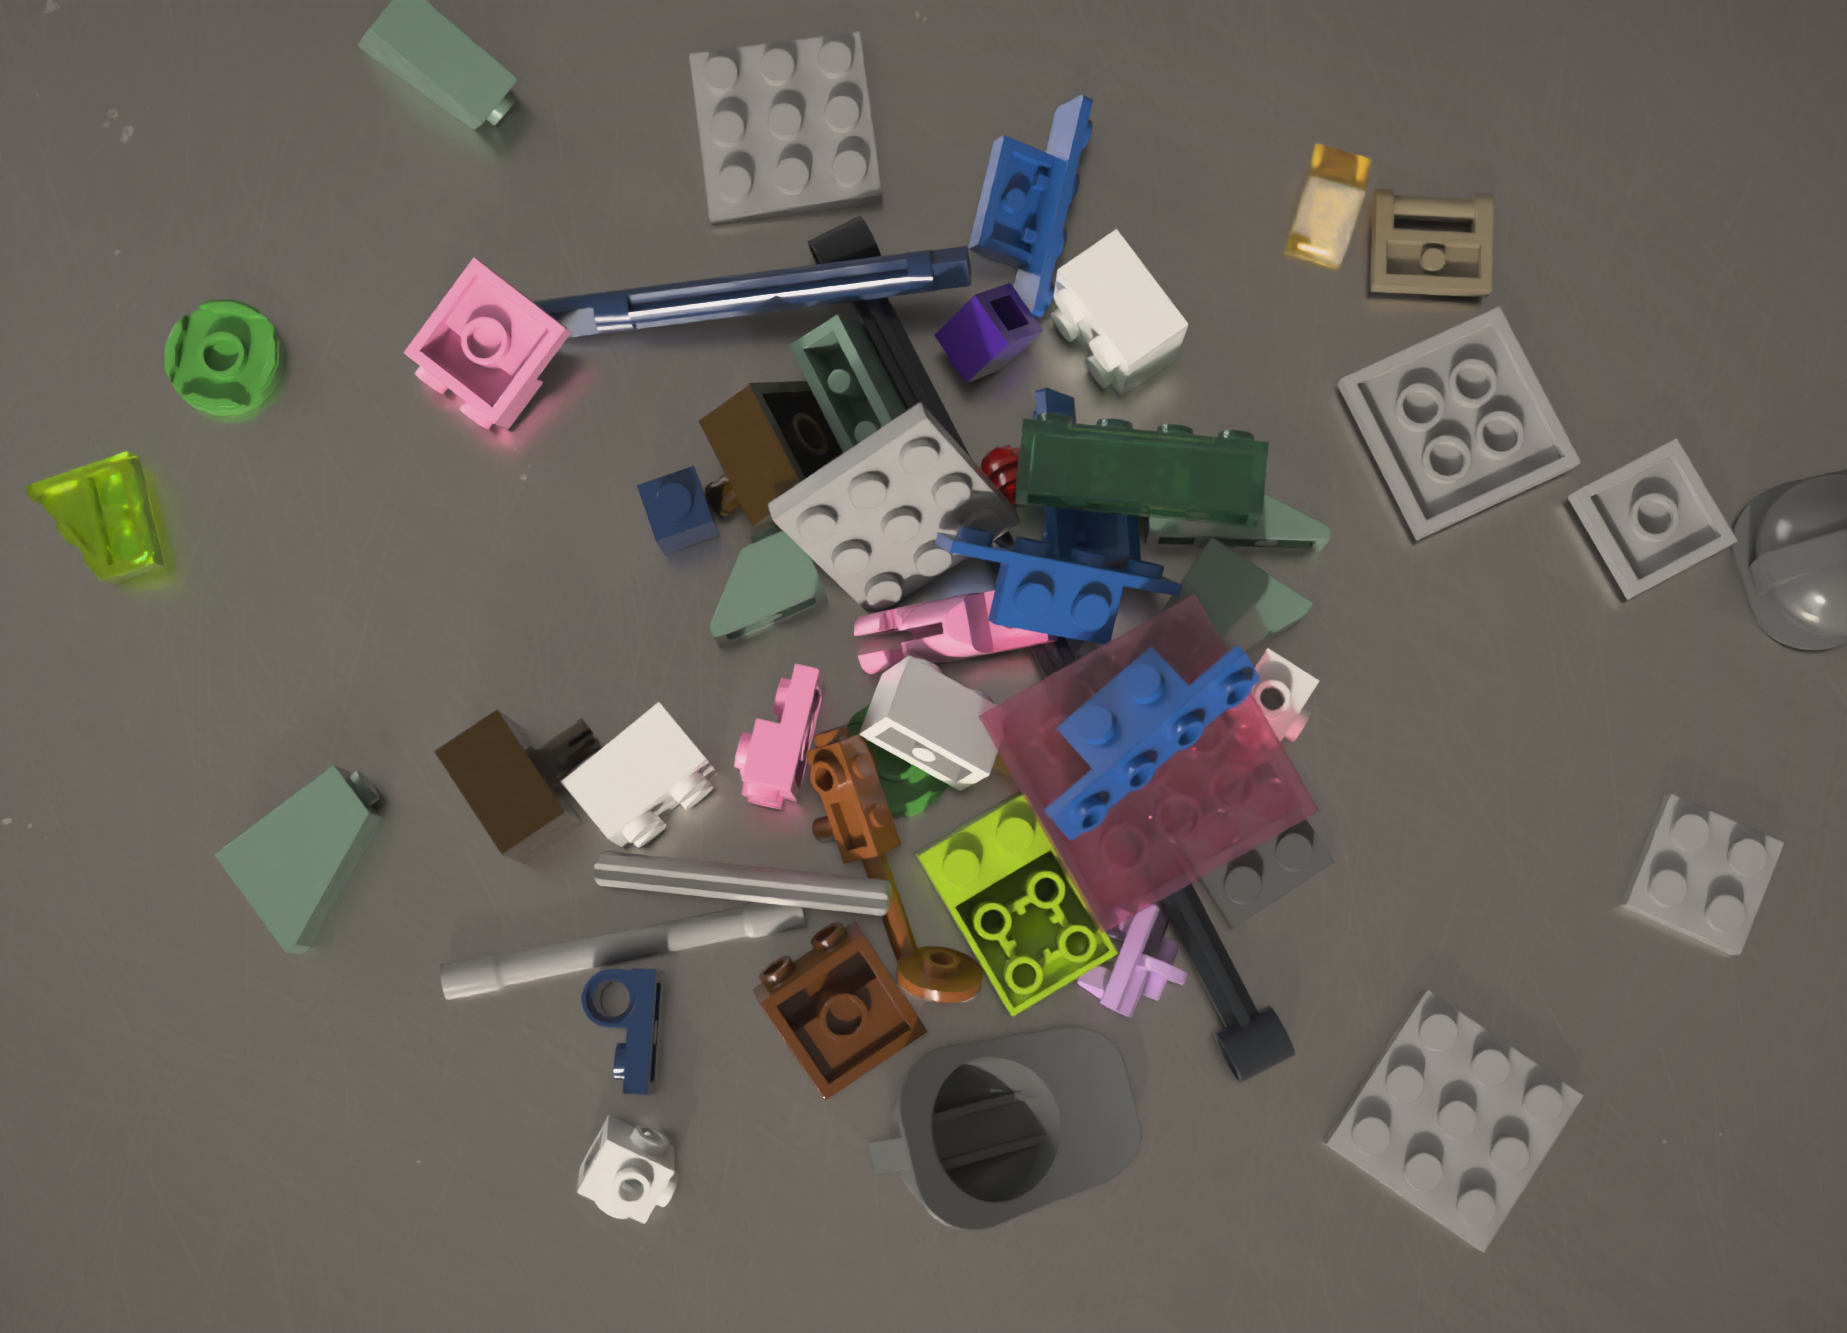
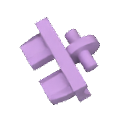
M1140 900L1138 907L1110 901L1102 917L1101 925L1108 937L1124 943L1115 964L1109 961L1103 962L1080 976L1078 984L1100 998L1101 1005L1132 1019L1141 995L1159 1001L1167 980L1184 985L1188 973L1172 966L1181 944L1164 937L1170 922L1166 913L1160 911L1158 906Z

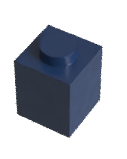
M694 466L637 485L655 540L664 555L720 536L701 480Z

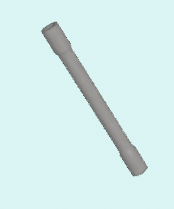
M748 902L741 907L505 955L490 954L441 964V984L445 998L452 1000L500 990L507 985L736 938L746 936L757 938L806 928V916L804 907Z

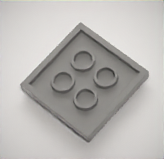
M860 32L689 54L711 225L883 203Z
M1500 306L1341 378L1337 384L1416 541L1565 473L1581 463Z
M921 402L768 504L772 520L868 614L887 610L969 557L950 553L935 545L938 532L956 535L958 525L993 532L994 541L1021 523L1012 503Z
M1427 989L1422 990L1323 1143L1466 1242L1485 1252L1584 1095Z

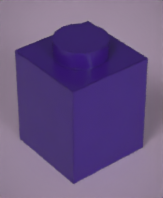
M1007 283L974 295L934 336L946 352L950 363L959 371L965 382L968 383L1002 370L1043 329L1012 284Z

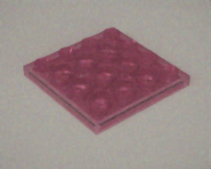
M1195 594L978 716L1101 934L1319 812L1318 807L1252 692L1241 704L1232 709H1226L1206 726L1201 737L1192 746L1184 750H1178L1158 767L1153 778L1144 787L1136 791H1130L1109 809L1102 823L1093 830L1081 833L1074 840H1069L1044 811L1091 770L1056 727L1151 646L1189 686L1228 653Z

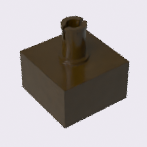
M807 381L748 383L699 420L725 472L716 481L706 485L705 496L707 501L721 516H730L737 508L742 506L752 527L776 524L772 520L768 504L843 454Z
M497 709L434 752L500 853L525 864L584 824L560 788L558 778L603 747L599 740L594 737V733L586 721L581 717L577 720V723L537 749L534 744L530 743L521 727Z

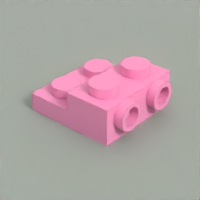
M473 257L404 351V354L420 365L415 371V375L441 394H444L449 388L461 397L464 403L459 409L474 422L485 429H489L493 423L509 429L543 384V381L538 377L572 331L482 261Z
M795 664L792 679L781 678L775 697L773 713L778 714V722H781V724L756 718L753 733H742L737 748L735 768L740 769V775H742V781L744 782L741 795L747 797L746 801L774 809H782L784 800L798 803L808 763L805 751L810 750L812 747L813 736L826 688L820 669Z

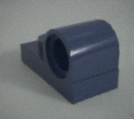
M631 968V970H601L591 976L583 988L581 996L582 1008L588 1019L598 1026L627 1029L626 1043H617L614 1056V1079L623 1080V1094H655L663 971L639 968ZM620 981L628 989L630 1001L627 1009L622 1014L612 1017L604 1012L601 1007L600 997L603 989L608 984Z

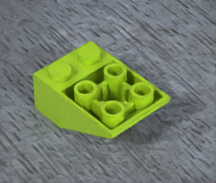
M1016 792L914 852L1011 1017L1118 954L1025 793Z

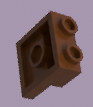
M856 921L847 927H844L841 922L827 925L811 939L810 943L814 949L794 962L789 956H783L771 962L759 974V979L762 983L753 989L760 1006L824 1100H827L928 1032Z

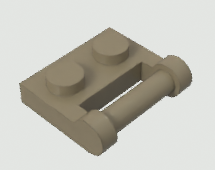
M1374 189L1370 210L1372 223L1370 292L1488 297L1492 291L1494 199L1492 194L1474 193L1471 199L1399 196L1394 195L1393 189ZM1394 219L1469 223L1471 233L1393 229Z

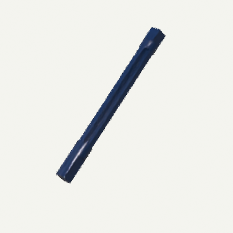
M961 246L536 300L533 302L572 332L568 338L967 287L971 286L972 271L968 247Z

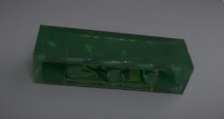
M1040 413L1036 415V420L1023 418L1016 482V504L1257 527L1263 514L1269 442L1254 441L1255 436L1252 433L1240 430H1224L1218 433V437L1193 435L1194 430L1192 428L1177 424H1164L1158 426L1157 431L1133 429L1131 422L1122 419L1105 418L1098 420L1096 425L1072 423V418L1068 415Z

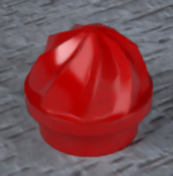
M1010 445L996 447L982 459L980 469L1012 505L1025 501L1037 490L1038 482L1035 478L1038 473L1037 465L1034 459L1028 456L1023 449L1013 448Z

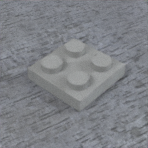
M1677 438L1584 486L1568 497L1627 600L1738 541Z
M1674 794L1665 795L1620 906L1728 954L1741 955L1784 842Z

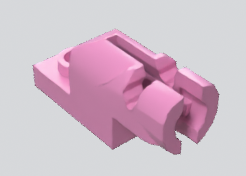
M995 590L984 593H967L858 616L854 623V636L872 633L874 636H882L908 631L913 636V640L901 642L902 649L883 650L859 655L861 667L868 675L884 673L909 655L934 664L949 663L1058 641V637L995 625L990 622L988 618Z

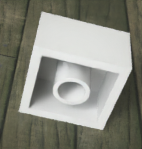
M1117 229L1057 270L1052 304L1054 311L1051 312L1052 320L1066 340L1072 342L1077 339L1089 355L1085 359L1089 371L1103 388L1111 385L1121 398L1177 359L1189 324Z
M658 702L561 782L610 841L624 849L634 843L639 849L651 842L666 828L667 825L662 819L678 805L681 804L687 810L702 800L713 789L714 786L709 780L718 772L661 703Z

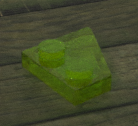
M125 451L25 486L27 495L33 502L41 504L58 524L55 528L70 545L79 548L83 555V561L100 581L114 584L165 567L139 455Z

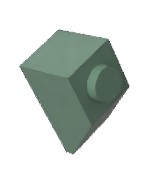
M778 525L767 527L752 535L750 538L752 544L741 548L709 625L719 647L828 601L825 588L811 557Z

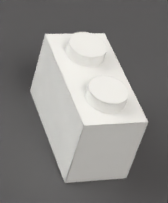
M909 655L882 673L859 735L961 791L990 775L1011 713L993 703L990 696L983 691L965 687L945 676L934 663L924 659H916Z

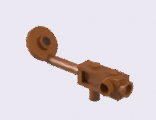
M847 724L814 735L813 739L816 747L805 751L811 767L810 780L812 786L820 794L827 816L814 820L812 824L813 835L821 842L835 839L844 864L862 860L868 878L887 880L891 883L892 900L890 909L881 918L898 962L896 970L898 983L910 994L934 1003H956L974 997L980 991L983 971L973 958L960 951L946 947H917L885 854V852L900 846L901 842L877 775L876 757L868 748L865 738L860 736L859 733L851 735Z

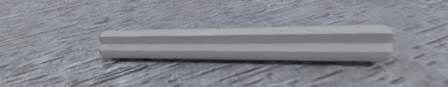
M605 851L597 855L594 866L595 882L600 886L879 916L889 911L892 900L891 883L880 879Z

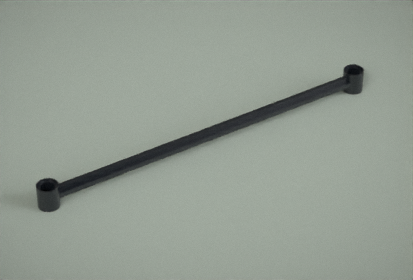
M858 216L807 241L816 265L881 256L877 243L862 216ZM889 298L851 302L907 411L921 402L971 458ZM1008 531L995 539L993 543L1014 546L1015 541ZM984 559L997 583L1001 562ZM1057 636L1058 641L1029 646L1067 719L1092 698L1094 694L1065 638ZM1143 788L1130 791L1112 809L1225 1026L1224 1029L1214 1033V1036L1231 1072L1237 1081L1242 1083L1295 1056L1293 1044L1281 1020L1271 1006H1267L1259 1011L1257 1010Z

